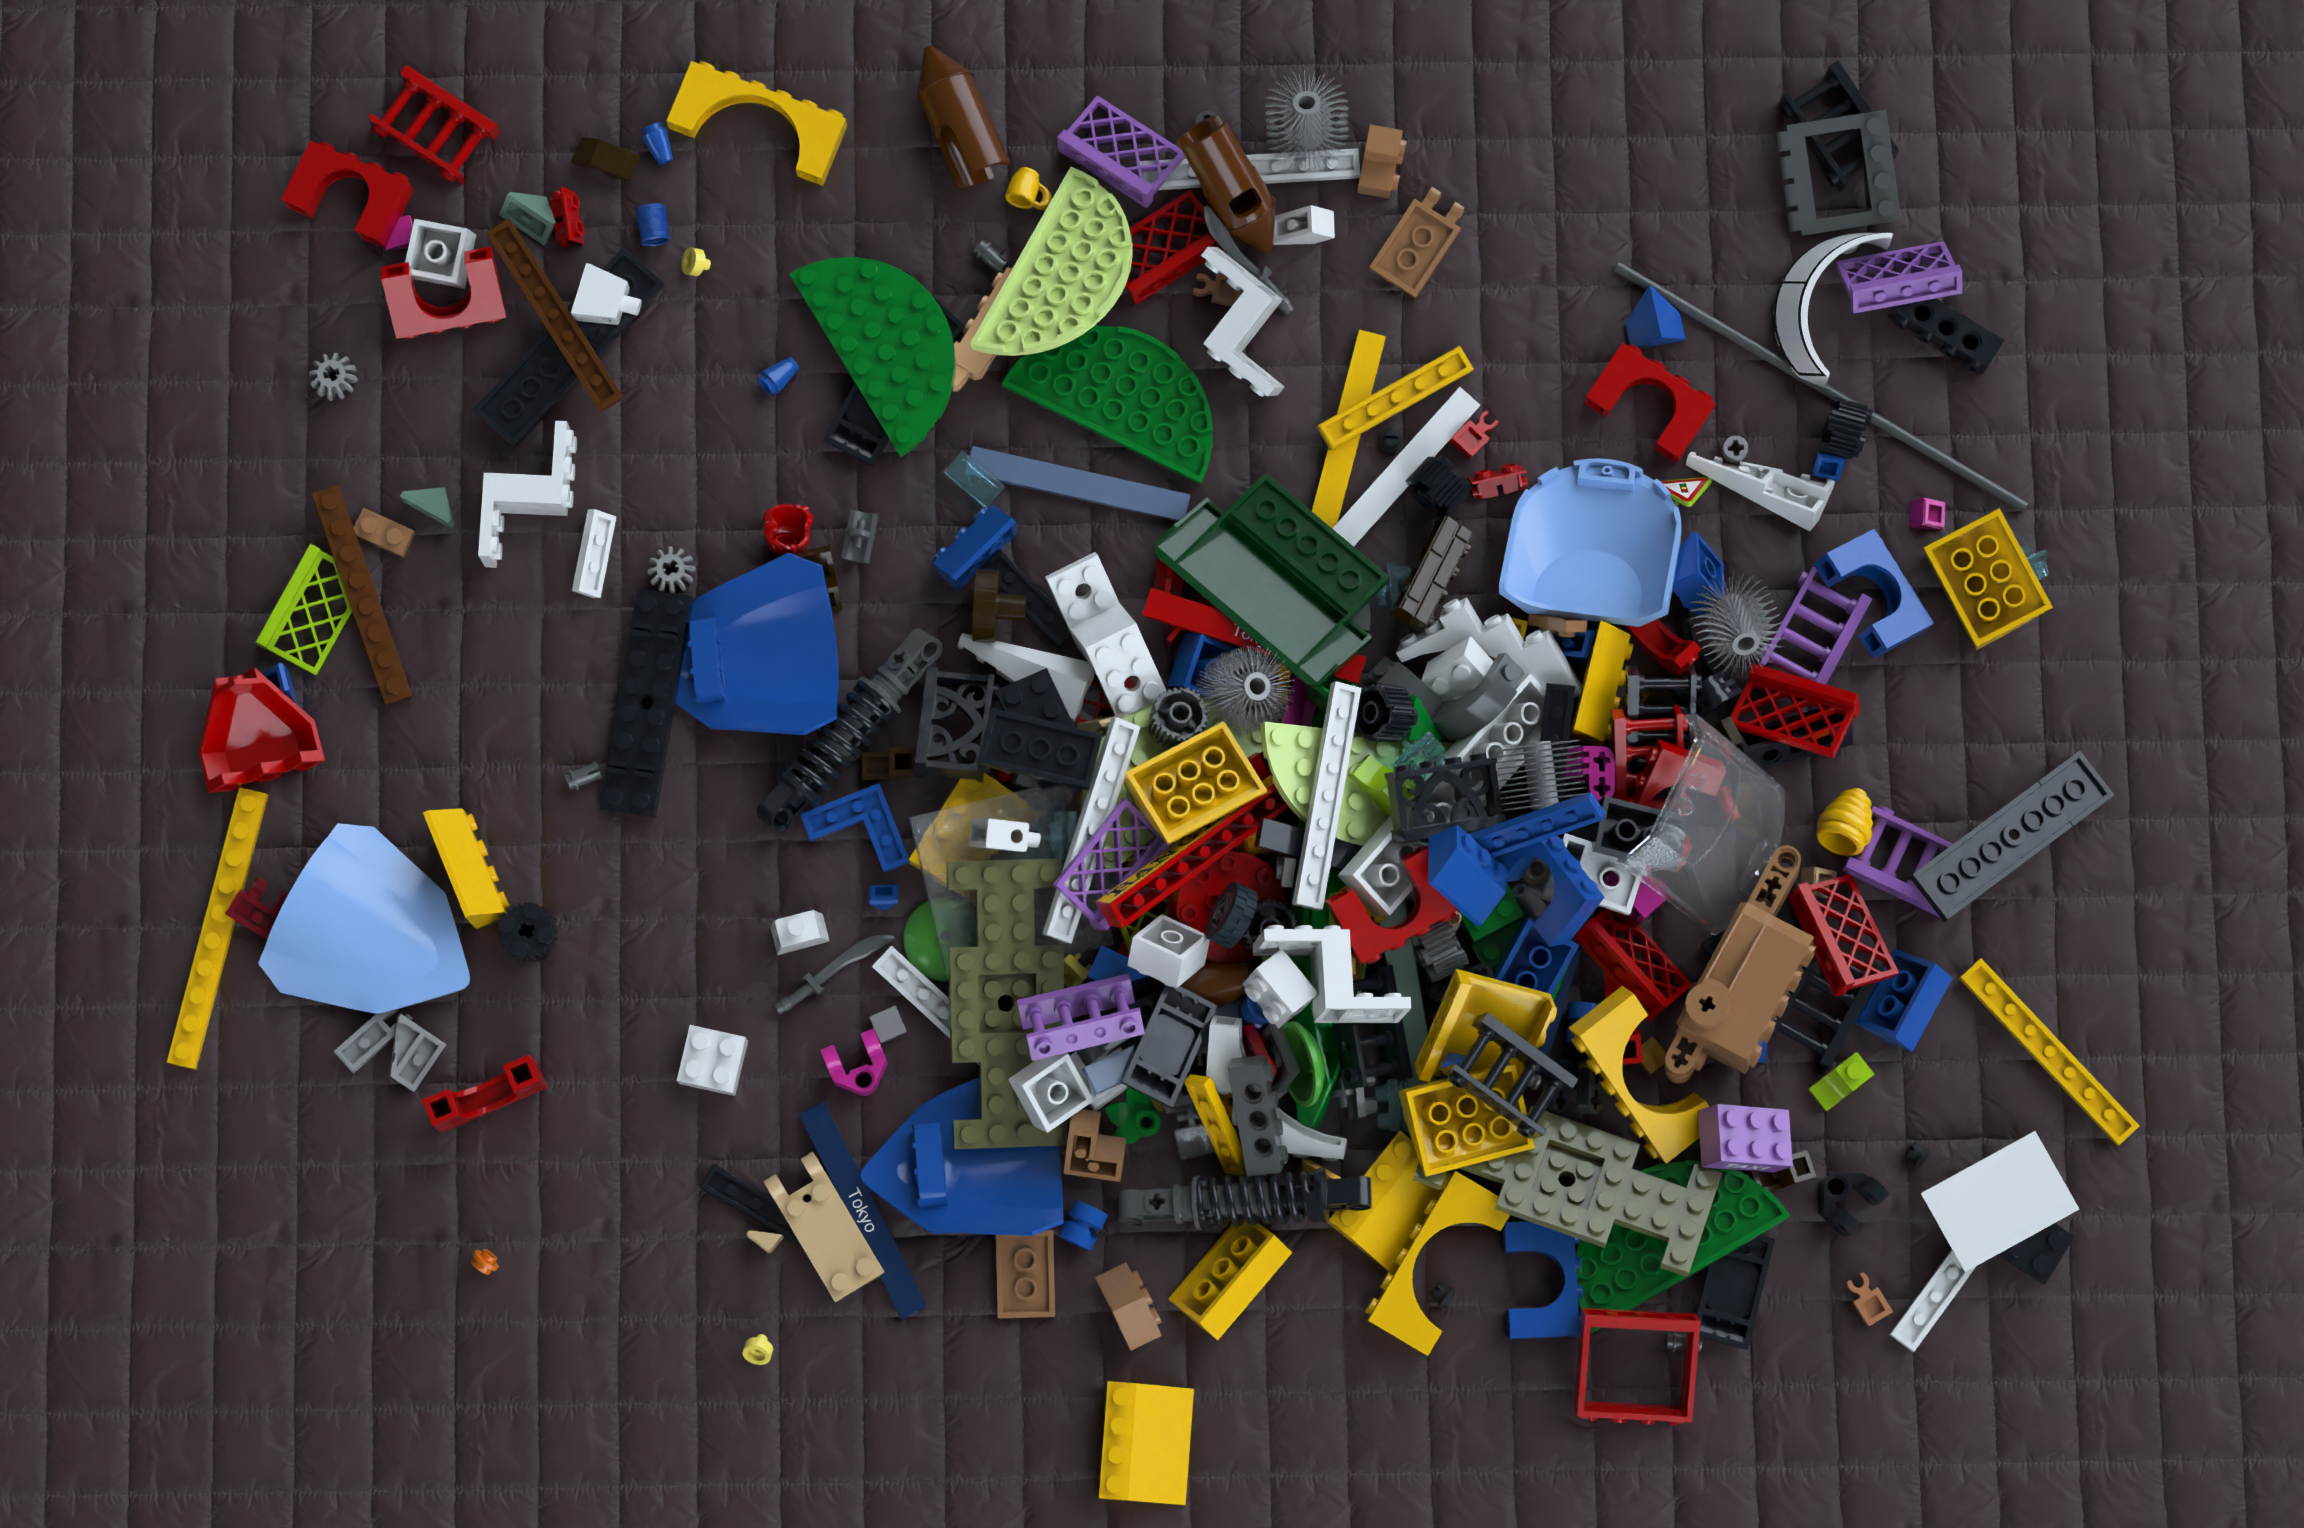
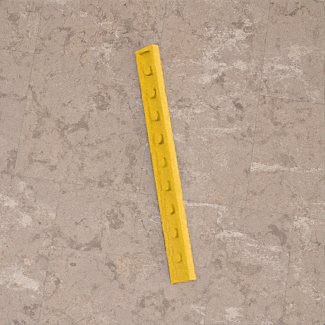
M239 787L167 1059L169 1064L197 1070L235 925V920L227 916L225 911L239 889L244 891L269 796L266 793Z

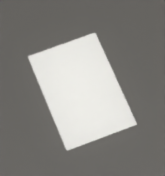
M2036 1131L1921 1193L1965 1272L2079 1210Z

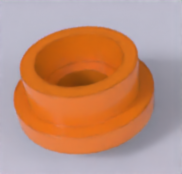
M487 1249L474 1251V1258L471 1260V1264L483 1274L490 1275L492 1271L498 1269L497 1257Z

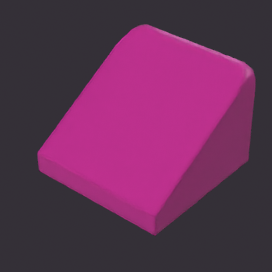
M410 215L399 217L385 251L409 247L413 228Z
M1928 498L1912 500L1910 505V527L1944 530L1946 502Z

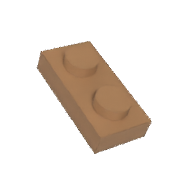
M365 508L362 509L354 526L358 538L400 557H404L415 535L414 530Z
M1529 614L1528 625L1539 627L1541 632L1548 629L1551 633L1558 631V636L1575 637V632H1587V621Z

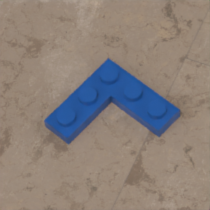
M879 783L800 814L810 841L864 821L884 873L910 863Z

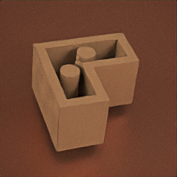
M1370 124L1357 193L1390 199L1391 190L1397 191L1400 175L1395 174L1396 164L1402 165L1407 142L1406 140H1401L1402 130Z
M1081 1109L1071 1116L1063 1174L1120 1182L1127 1138L1098 1134L1101 1112Z
M1125 1262L1095 1277L1130 1351L1162 1336L1157 1326L1162 1323L1155 1307L1150 1309L1148 1306L1153 1302L1146 1287L1140 1290V1287L1144 1285L1137 1270L1131 1272Z

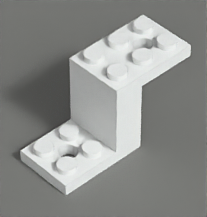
M1207 247L1201 255L1207 260L1204 264L1216 274L1220 272L1228 277L1226 282L1237 291L1242 290L1244 292L1203 343L1209 348L1206 352L1218 362L1222 360L1229 364L1228 370L1237 378H1245L1252 383L1250 388L1261 397L1264 395L1267 397L1277 396L1284 386L1242 351L1283 299L1219 247Z
M555 421L552 476L484 473L478 556L485 567L497 568V560L502 559L503 546L502 543H499V532L504 531V516L501 513L567 516L568 508L573 507V491H570L569 484L570 480L574 481L575 464H572L571 454L576 453L577 437L574 436V431L570 430L567 421Z
M1096 552L1045 576L1076 647L1094 669L1115 716L1121 719L1155 702L1156 697L1158 698L1160 693L1164 691L1167 693L1136 622L1119 603ZM1088 584L1089 590L1086 595L1077 596L1075 594L1078 585ZM1129 676H1137L1138 678L1137 684L1133 688L1124 687V682Z
M1565 833L1562 837L1565 847L1580 862L1582 869L1597 884L1599 891L1605 897L1598 906L1629 916L1646 865L1593 852L1591 841ZM1535 866L1530 869V873L1533 876H1539L1541 870ZM1551 871L1548 879L1543 884L1531 885L1524 879L1519 883L1525 884L1539 898L1552 901L1554 879ZM1612 871L1617 874L1619 882L1616 886L1610 887L1603 882V874L1605 872ZM1508 884V885H1509L1510 889H1513V888H1514L1516 885H1518V884H1515V885H1510V884Z
M1272 925L1264 929L1253 943V956H1273L1281 949L1288 956H1310L1311 985L1319 993L1312 1000L1314 1023H1398L1411 1009V997H1402L1400 993H1388L1384 997H1373L1372 993H1360L1354 997L1350 929H1341L1337 925L1325 926L1323 929H1312V926L1309 925L1297 926L1295 929H1284V926Z

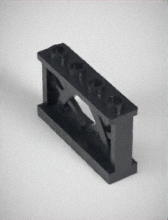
M927 667L915 756L916 778L938 776L983 782L984 773H989L990 768L978 765L977 761L993 701H998L995 690L999 689V684H994L995 674L977 675L938 671V668ZM944 687H954L959 689L957 690V693H955ZM968 689L981 690L984 693L981 701L973 699L976 692L970 693L966 699L962 695ZM948 703L951 704L950 708L944 712L939 711L937 708L939 705H945L947 708ZM958 708L968 717L973 724V728L964 736L952 742L948 731L938 725H933V722L948 719ZM984 709L983 719L981 715L978 713V711ZM936 736H942L947 745L943 746V741L936 743L933 739ZM981 736V742L979 747L974 742L978 740ZM959 753L963 760L968 761L966 754L974 753L977 759L973 764H961L956 760L955 754ZM949 757L950 762H939L932 760H938Z
M1486 753L1469 755L1470 761L1462 762L1461 757L1444 759L1443 765L1436 766V760L1420 762L1417 769H1411L1410 764L1393 766L1394 772L1384 773L1385 779H1387L1393 830L1391 831L1392 842L1429 838V836L1456 825L1465 832L1505 822L1506 816L1502 814L1496 770L1497 757L1487 758ZM1462 769L1460 772V776L1450 772L1449 770ZM1474 769L1482 772L1484 781L1482 787L1477 791H1474L1472 787L1478 784L1479 777L1471 780L1469 776L1470 772ZM1433 773L1426 781L1421 776L1422 774ZM1407 779H1412L1415 782L1413 790L1407 788L1409 794L1416 796L1414 801L1408 800L1403 795L1402 784ZM1442 781L1449 783L1463 795L1462 798L1455 802L1451 809L1450 822H1446V818L1439 807L1427 803L1434 789ZM1484 794L1486 796L1488 815L1479 798ZM1468 802L1469 805L1463 807L1467 809L1468 814L1466 817H1463L1460 814V808ZM1405 806L1412 807L1409 828L1407 826ZM1424 808L1434 813V820L1432 822H1428L1427 815L1429 813L1424 812Z

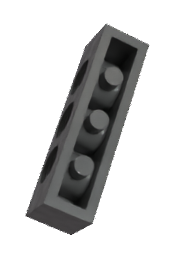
M1266 1055L1232 1058L1228 1066V1073L1247 1176L1281 1173L1285 1162H1288V1151L1286 1145H1282L1280 1135H1283L1282 1119L1277 1118L1275 1108H1278V1095L1276 1091H1272L1271 1081L1274 1080L1272 1064H1267ZM1255 1084L1260 1087L1261 1091L1253 1092L1248 1088V1085ZM1260 1111L1266 1118L1257 1119L1253 1112ZM1257 1139H1267L1271 1145L1262 1146Z

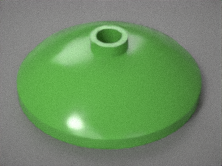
M938 897L920 905L909 917L904 930V949L910 963L929 979L949 982L948 947H977L976 908L968 902L954 897ZM941 933H950V940L942 941L940 939Z
M1296 1021L1286 1022L1282 1028L1300 1069V1072L1287 1087V1090L1300 1106H1312L1317 1102L1322 1093L1325 1079V1055L1315 1038L1304 1026Z

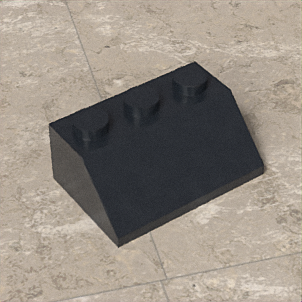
M1604 796L1598 801L1605 811L1604 820L1592 823L1591 825L1593 852L1671 872L1677 871L1682 840H1678L1680 843L1678 849H1671L1667 847V844L1663 846V842L1660 844L1659 841H1656L1655 835L1661 832L1659 830L1661 824L1672 825L1684 833L1686 816Z

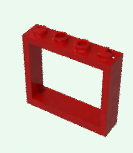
M1581 1308L1573 1408L1577 1417L1589 1419L1590 1421H1597L1598 1418H1609L1611 1422L1625 1423L1627 1419L1638 1420L1642 1424H1655V1421H1667V1424L1673 1426L1684 1424V1422L1692 1423L1701 1322L1697 1314ZM1591 1327L1686 1332L1680 1406L1585 1401Z

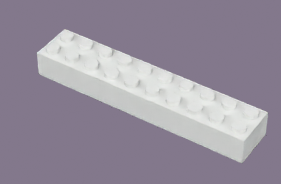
M1530 673L1522 674L1514 686L1517 693L1508 706L1492 722L1478 732L1456 740L1436 763V766L1443 765L1446 758L1461 757L1463 762L1470 761L1469 755L1486 753L1487 758H1495L1501 755L1521 753L1523 749L1495 750L1540 742L1545 689ZM1524 755L1497 757V762L1524 758ZM1524 761L1496 763L1498 780L1509 779L1513 775L1498 774L1516 772L1519 767L1497 768L1522 765ZM1455 769L1449 771L1460 776V772L1462 769ZM1474 769L1470 772L1469 776L1471 780L1479 777L1478 784L1472 787L1474 791H1477L1482 787L1484 781L1482 772ZM1433 773L1426 774L1423 779L1426 781ZM1508 780L1498 781L1499 786H1503ZM1442 781L1434 789L1427 803L1439 807L1446 818V822H1450L1451 809L1455 802L1462 798L1463 795L1452 785ZM1484 794L1479 798L1483 803V806L1485 807L1487 803L1486 796ZM1468 802L1460 808V814L1463 817H1466L1468 814L1467 809L1463 808L1469 805ZM1406 806L1405 812L1407 826L1409 828V818L1412 807ZM1424 808V812L1429 813L1427 815L1428 822H1432L1434 820V813ZM1392 815L1389 816L1338 874V877L1347 887L1356 891L1361 902L1374 916H1390L1414 889L1399 858L1422 845L1429 847V838L1392 842Z

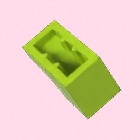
M1369 754L1362 759L1349 774V777L1389 816L1391 815L1387 779H1385L1384 773L1394 772V770L1382 765ZM1407 779L1402 784L1403 795L1408 800H1412L1414 796L1408 793L1407 788L1413 790L1415 786Z
M1856 1052L1810 1087L1808 1091L1826 1112L1875 1074L1858 1052Z

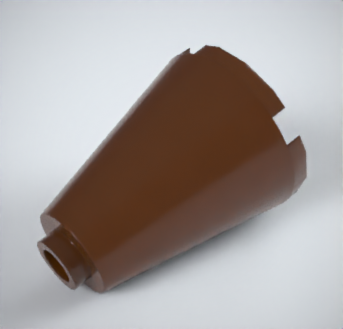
M1205 961V965L1180 986L1218 1005L1216 1009H1219L1247 995L1243 983L1258 966L1255 967L1252 962Z

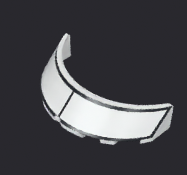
M1850 233L1829 238L1804 252L1784 275L1783 284L1778 288L1774 302L1775 337L1778 346H1780L1785 358L1791 365V369L1799 378L1825 388L1830 372L1823 365L1813 347L1808 329L1809 300L1819 276L1841 253L1850 254L1856 251L1860 244L1870 243L1887 250L1893 233Z

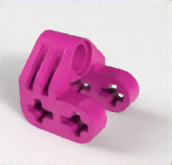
M1604 746L1569 748L1568 753H1580L1569 754L1568 759H1581L1569 760L1567 765H1581L1567 767L1566 771H1582L1566 773L1565 777L1582 775L1583 777L1565 780L1587 783V793L1591 792L1597 801L1603 798L1597 792L1598 786H1603V794L1605 796L1613 798L1615 791V757L1612 750ZM1597 761H1603L1604 771H1599Z
M874 1028L860 1033L873 1065H863L851 1070L848 1075L845 1073L834 1044L820 1049L836 1086L861 1096H869L876 1091L888 1062ZM862 1075H869L872 1078V1082L867 1088H860L856 1084L857 1079Z

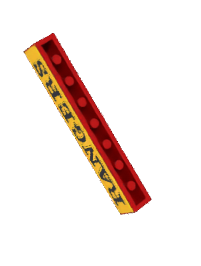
M1273 775L1268 776L1262 781L1267 789L1266 794L1188 834L1097 900L1095 903L1108 925L1125 928L1255 833L1258 828L1259 819L1273 820L1288 809L1289 806L1283 800L1271 779Z

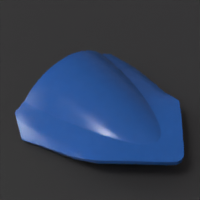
M786 553L710 590L694 601L691 618L688 621L689 629L676 704L708 728L717 730L806 735L837 719L839 698L838 650L833 613L822 565L794 554Z
M979 1077L950 1089L920 1105L861 1170L860 1176L866 1187L931 1234L971 1233L1033 1236L1064 1224L1059 1146L953 1149L952 1120L980 1119Z

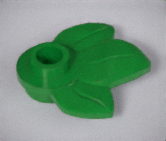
M1129 1087L1126 1092V1103H1116L1105 1109L1109 1120L1118 1127L1114 1136L1127 1138L1126 1144L1135 1143L1141 1136H1153L1158 1132L1161 1125L1158 1113L1151 1109L1150 1098ZM1143 1118L1151 1119L1152 1125L1149 1128H1144L1141 1125Z

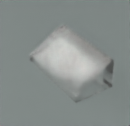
M1203 1124L1197 1125V1127H1187L1174 1131L1180 1160L1215 1152Z

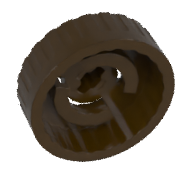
M976 569L972 618L973 642L995 643L998 619L1025 621L1026 595L999 594L1000 570Z

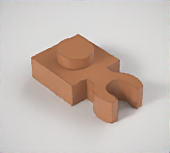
M1197 274L1196 280L1204 282L1206 286L1203 289L1194 288L1193 294L1198 297L1211 294V303L1232 307L1242 294V290L1237 291L1226 282L1228 279L1226 275L1217 274L1216 280L1213 281L1205 274Z
M1862 1272L1859 1274L1862 1280L1860 1288L1855 1287L1851 1280L1846 1282V1287L1850 1292L1857 1294L1859 1297L1852 1303L1866 1326L1869 1327L1893 1311L1878 1287L1870 1291L1868 1287L1869 1278Z

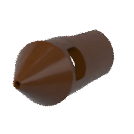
M932 45L924 48L916 99L923 107L957 187L965 189L981 185L995 178L990 166L997 164L1009 165L1011 163L973 79L974 74Z
M1219 115L1195 124L1178 138L1177 142L1194 171L1211 209L1228 229L1231 236L1264 253L1271 252L1273 250L1276 198L1271 196L1259 172L1247 158L1227 122L1223 123Z

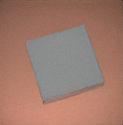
M896 1006L869 1017L881 1044L907 1033Z

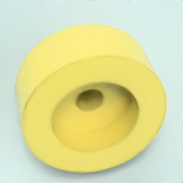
M693 247L686 249L681 265L684 274L697 277L703 270H709L711 262L709 259H705V253L702 249Z
M758 1334L756 1337L749 1338L745 1342L742 1354L748 1362L764 1365L771 1359L773 1346L767 1341L768 1338L765 1335Z

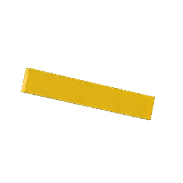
M1458 346L1319 424L1317 429L1330 451L1469 374L1474 369L1462 348Z

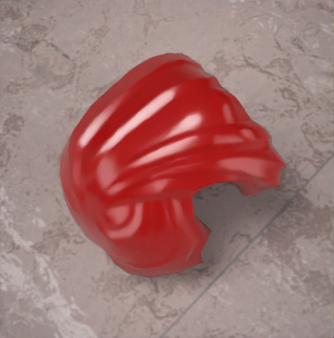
M778 504L763 513L762 527L768 548L773 553L780 556L786 553L797 555L807 549L810 540L809 530L814 517L809 512L808 506Z

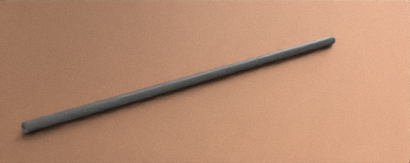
M1619 262L1614 272L1645 290L1651 285L1675 308L1829 399L1833 400L1834 397H1839L1857 402L1828 384L1823 388L1799 378L1784 358L1623 263ZM1873 411L1870 423L2019 511L2023 512L2028 502Z

